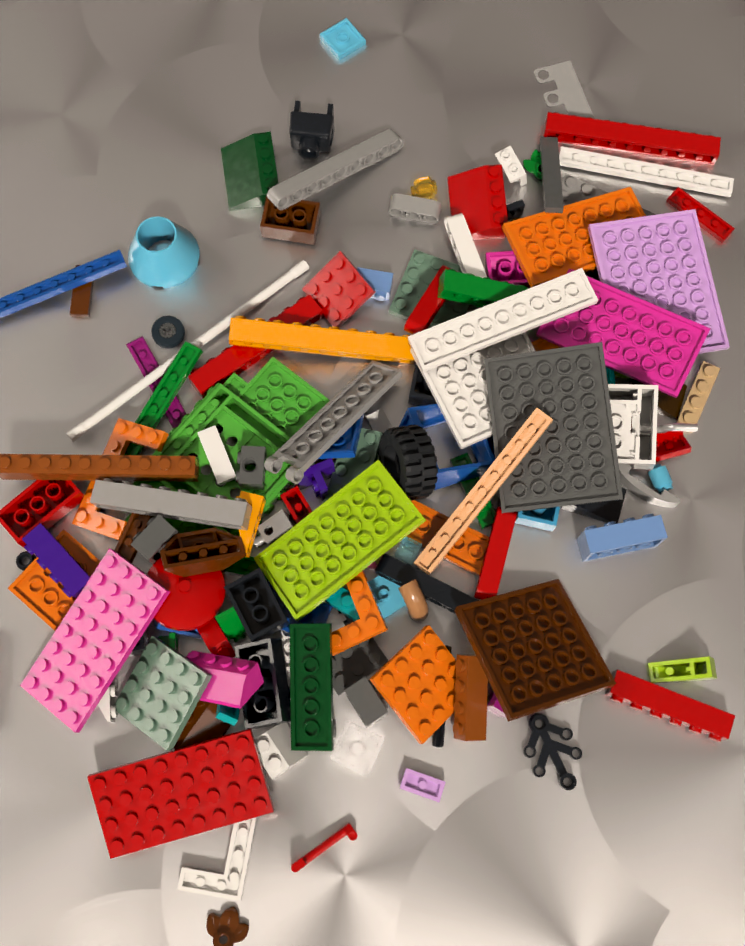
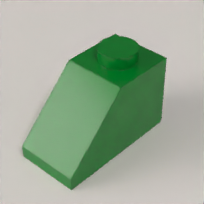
M234 607L215 616L231 643L235 642L237 644L246 639L247 633Z

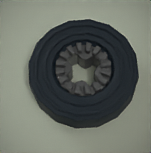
M174 316L160 317L153 323L151 329L152 338L162 348L169 349L178 346L185 336L182 322ZM171 329L172 334L166 335L164 331Z

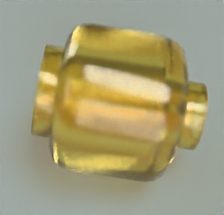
M429 176L415 179L414 186H411L412 196L434 199L435 194H437L436 181L432 180Z

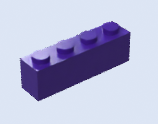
M40 523L22 538L26 543L24 548L31 555L35 554L39 558L36 561L43 569L48 568L51 571L49 576L56 583L60 582L64 586L62 591L69 598L73 596L77 599L90 576L50 531Z

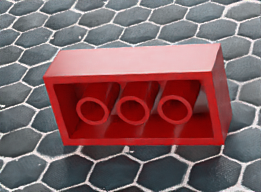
M36 480L0 510V523L14 540L24 548L26 543L22 540L23 537L40 523L47 529H50L81 503L84 494L71 480Z

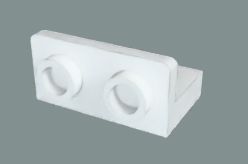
M509 146L497 152L495 157L499 164L502 165V169L509 182L518 181L521 187L527 184L526 172L512 147Z

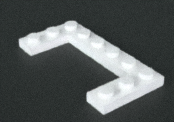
M257 817L234 823L224 874L182 867L177 890L241 901Z

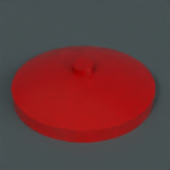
M160 558L147 572V575L170 591L154 616V619L159 624L172 630L189 631L203 627L219 613L225 598V581L221 571L182 577L164 571Z

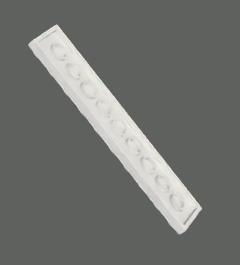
M580 268L408 336V341L422 372H426L594 305L598 302V298L584 270Z

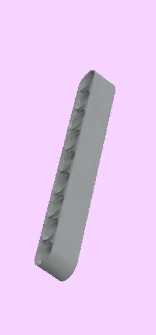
M387 129L273 186L268 191L267 198L279 210H284L394 154L402 148L404 140L392 129Z

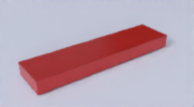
M679 187L666 201L678 211L696 209L700 227L721 243L735 229Z

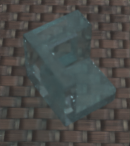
M406 536L396 551L395 557L413 566L422 549V544Z

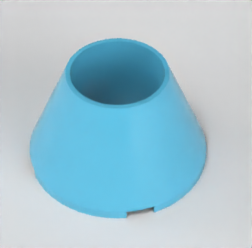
M151 217L144 220L137 228L128 250V263L134 276L145 285L171 288L184 283L193 275L198 267L200 250L195 237L186 228L164 217ZM163 240L172 241L171 245L163 250H149L156 242Z

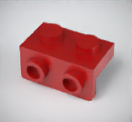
M683 431L657 433L656 462L691 453L692 447L684 437Z

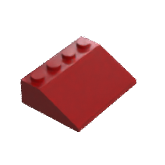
M484 165L449 176L447 181L451 216L463 213L473 240L506 238L502 229L503 223L508 222L502 165Z

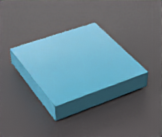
M347 18L319 34L320 39L338 60L366 45L365 38Z

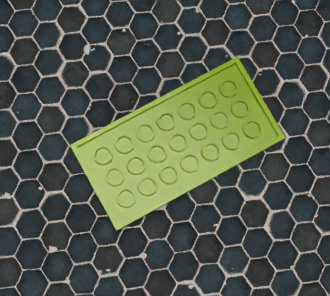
M377 460L254 557V560L294 619L299 621L423 524L426 519L382 463Z

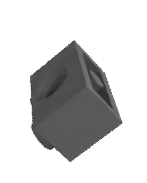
M242 446L241 452H238L237 463L240 464V471H236V482H239L241 489L264 490L266 473L264 463L267 459L266 447ZM251 464L256 466L253 471L246 470L247 466Z

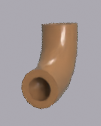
M415 579L398 589L408 608L409 617L415 622H422L427 618L429 608L423 592Z

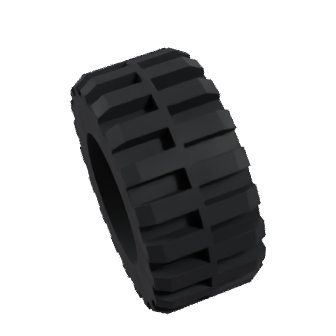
M415 424L388 428L381 436L379 441L380 448L378 449V460L411 501L429 497L435 490V483H437L438 479L437 456H435V448L431 443L432 440L427 435L426 430Z

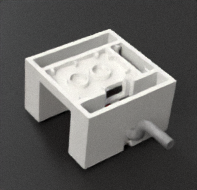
M608 384L618 464H633V469L653 470L656 464L657 433L698 431V424L668 423L657 426L658 385Z

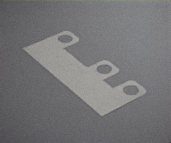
M571 60L534 70L537 82L545 83L554 80L558 88L543 94L547 106L553 107L564 104L568 115L595 119ZM542 70L547 71L549 77L547 79H540L538 73ZM550 94H555L558 96V101L556 103H550L548 101V96ZM562 143L564 146L572 145L568 143Z

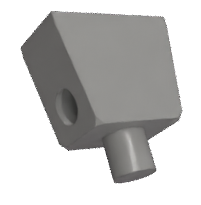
M282 509L260 524L258 527L260 534L255 537L254 545L260 548L266 543L271 545L296 525L291 516Z

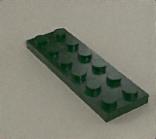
M332 623L290 624L291 751L334 750Z

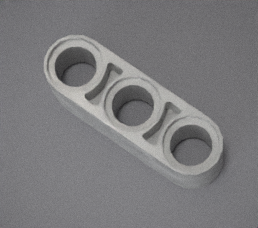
M396 193L391 197L388 213L397 218L436 224L439 221L442 204L436 200Z

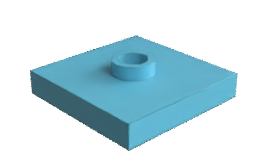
M379 575L369 581L384 619L406 606L398 589L401 586Z

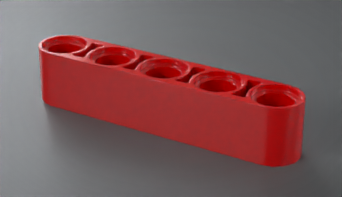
M445 265L441 266L407 319L404 331L416 334L428 329L446 300L438 298L439 277L445 269L449 270L451 268Z
M497 507L474 598L482 600L497 596L517 512L502 513L501 507Z

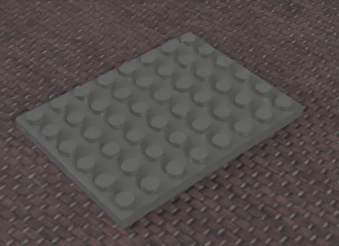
M602 342L484 359L495 459L536 408L553 419V422L499 488L502 513L623 500Z

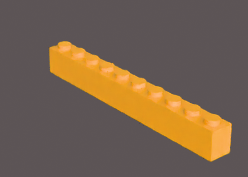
M243 316L231 318L229 345L413 365L415 363L408 341V336L410 335L395 336L394 333L377 334L376 331L358 332L357 329L353 328L340 330L339 327L335 326L321 328L317 324L303 326L299 322L285 324L280 320L267 322L262 318L249 320Z

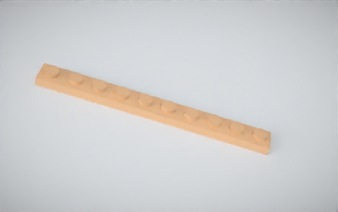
M538 408L534 410L413 564L424 573L431 575L553 422L552 418Z

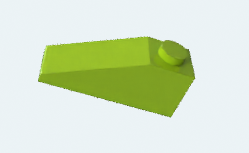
M710 656L648 663L651 683L717 679L715 661Z

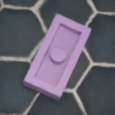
M406 768L400 789L440 802L446 782Z

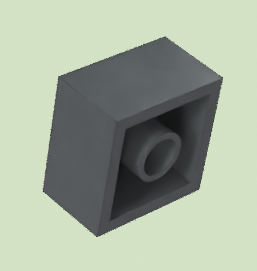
M158 514L148 521L147 527L142 532L140 531L134 536L133 542L130 545L149 562L154 564L161 558L160 550L166 546L175 534L180 533Z
M363 677L344 690L345 695L366 728H369L388 715L387 709H389V705L383 696L378 697L376 687L366 677Z

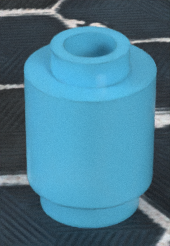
M657 464L653 470L648 472L652 485L659 494L665 489L667 491L673 489V481L666 466Z

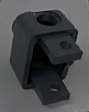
M295 101L294 111L290 113L289 134L291 147L297 149L301 157L315 159L319 156V152H329L331 150L335 132L333 104H328L327 114L301 112V101Z

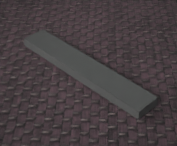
M540 137L544 212L563 213L558 137Z

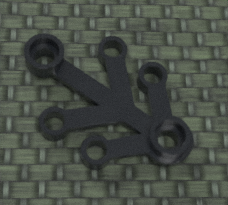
M542 713L533 714L528 722L532 732L528 745L523 749L525 757H534L536 755L535 746L539 736L541 737L543 746L537 765L532 769L533 775L535 777H543L545 775V766L550 755L560 776V787L564 790L574 789L577 780L573 774L567 773L557 751L569 755L573 760H578L582 757V750L578 747H570L554 741L548 734V732L557 734L562 740L567 741L573 736L572 730L549 723L548 718ZM536 720H540L542 722V726L540 728L536 727ZM564 730L569 732L568 738L563 736ZM528 747L532 748L533 754L531 756L527 755L526 749ZM574 749L579 752L577 758L572 755ZM537 767L542 769L541 775L536 774L535 769ZM564 778H568L570 780V784L568 786L564 785Z

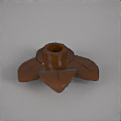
M232 906L226 909L220 917L210 913L207 918L206 928L208 934L213 937L214 946H234L235 943L242 942L246 938L249 925L239 923L238 911ZM223 936L228 938L225 944L220 943V938Z

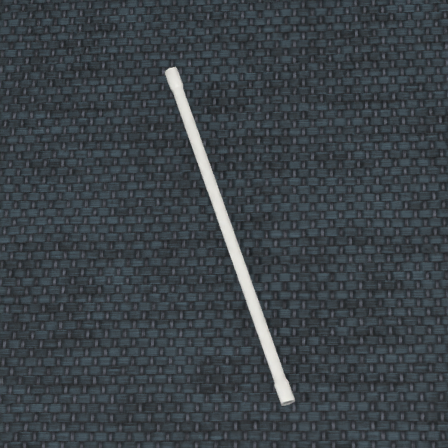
M305 260L299 262L289 272L190 344L201 348L228 328L231 318L246 315L290 281L309 269ZM178 353L88 419L66 433L73 442L76 441L90 428L164 375Z

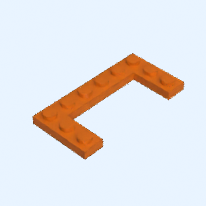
M118 418L102 455H125L130 443L161 452L169 434L165 431ZM90 481L72 524L119 541L127 522L100 513L101 508H97L90 503L95 481Z
M364 570L346 583L360 619L332 632L333 656L388 630Z

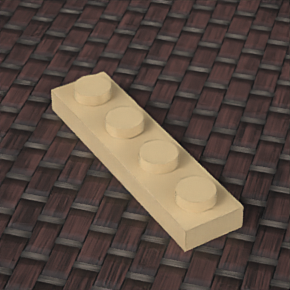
M705 361L701 363L676 423H698L721 368Z

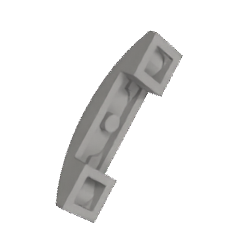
M619 464L621 484L637 497L651 504L666 508H675L681 502V499L666 489L661 494H658L628 474L632 468L631 466Z

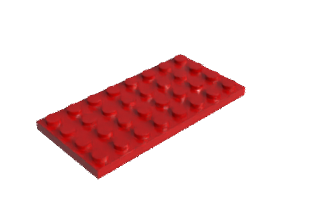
M251 728L87 776L110 859L269 814L275 810Z

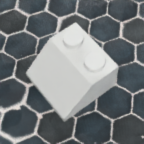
M287 723L278 724L255 739L261 763L272 780H275L308 756L306 751H291V729Z

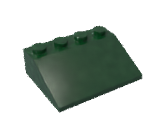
M271 131L249 135L221 148L229 211L265 206L268 191L273 186L279 184Z

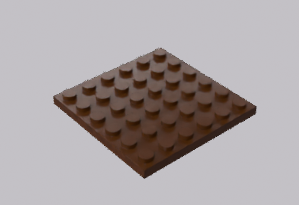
M559 579L460 605L454 610L508 722L611 688L616 684Z

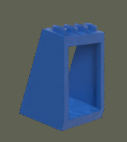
M437 404L407 408L399 427L415 424L425 429L445 423L446 420ZM486 438L470 445L477 463L442 469L438 467L437 483H435V490L484 475L496 460L489 447L488 439Z

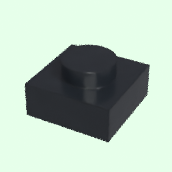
M522 199L506 205L508 220L516 219L523 214L525 204Z

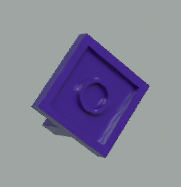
M330 458L310 466L304 472L302 481L298 483L299 489L303 490L312 486L315 496H320L321 501H324L325 496L328 495V487L324 480L331 478L332 473L335 472L333 460Z

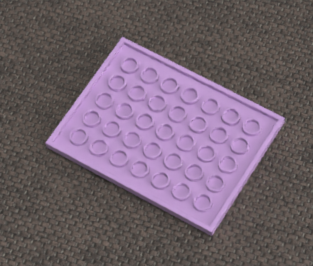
M696 209L589 224L588 231L600 282L711 328L698 354L727 350L730 347Z

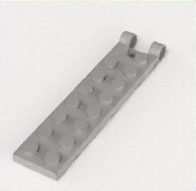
M372 360L282 447L266 459L264 463L265 470L277 474L281 470L283 462L292 465L286 471V479L295 484L300 483L304 472L402 377L401 370Z

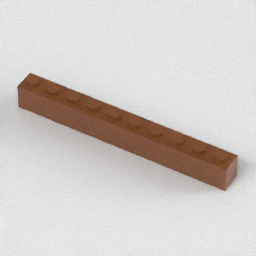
M0 454V478L2 480L103 481L104 478H109L115 481L198 482L199 461L196 456Z

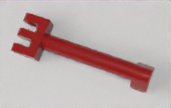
M348 823L291 865V870L298 872L346 835L350 840H356L357 833L351 824Z

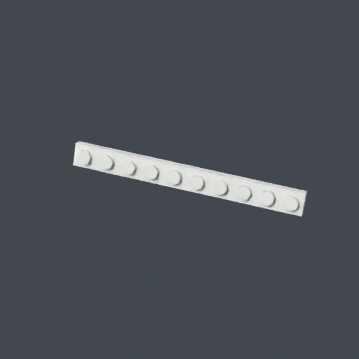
M561 146L559 152L560 166L730 197L733 190L734 178Z

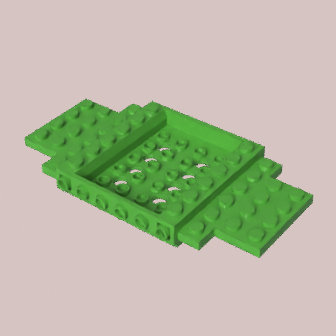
M274 357L264 365L249 383L236 373H233L223 385L217 383L215 386H212L207 391L204 399L199 400L195 404L193 411L183 417L182 423L170 431L162 451H155L152 454L156 456H188L191 453L196 454L199 461L198 482L134 481V485L148 484L156 489L163 486L175 492H178V489L189 491L190 494L203 492L208 494L209 497L223 495L228 497L229 500H235V498L230 496V493L233 489L238 488L241 491L264 496L266 504L262 519L266 514L269 515L274 510V504L278 500L281 501L280 495L287 492L291 485H295V483L288 481L285 477L287 469L292 465L283 462L282 468L277 474L266 470L264 490L241 489L236 479L219 487L216 485L213 471L208 475L201 473L202 467L210 465L197 432L216 425L223 427V432L219 435L236 475V471H240L237 455L238 452H241L242 446L266 447L267 458L272 456L330 400ZM229 437H236L238 439L235 446L227 444ZM251 464L247 466L246 470L253 471L256 466ZM131 514L124 521L128 522ZM164 518L179 533L218 528L234 536H240L239 529Z

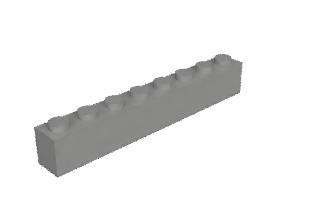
M104 478L103 481L95 480L90 503L97 508L155 517L159 514L161 517L246 531L248 530L252 506L247 500L242 498L229 500L228 497L223 495L209 497L208 494L203 492L190 494L189 491L178 489V492H175L163 486L155 489L148 484L135 486L134 483L128 481L115 483V480Z

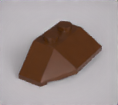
M210 528L175 534L166 546L160 550V556L164 571L187 577L224 570L245 557L246 552L240 536H234L218 528Z

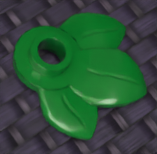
M535 150L530 160H523V166L528 172L533 173L537 179L542 180L540 152Z

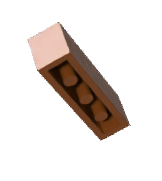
M457 654L455 663L456 682L454 685V738L463 741L486 740L488 679L476 654Z

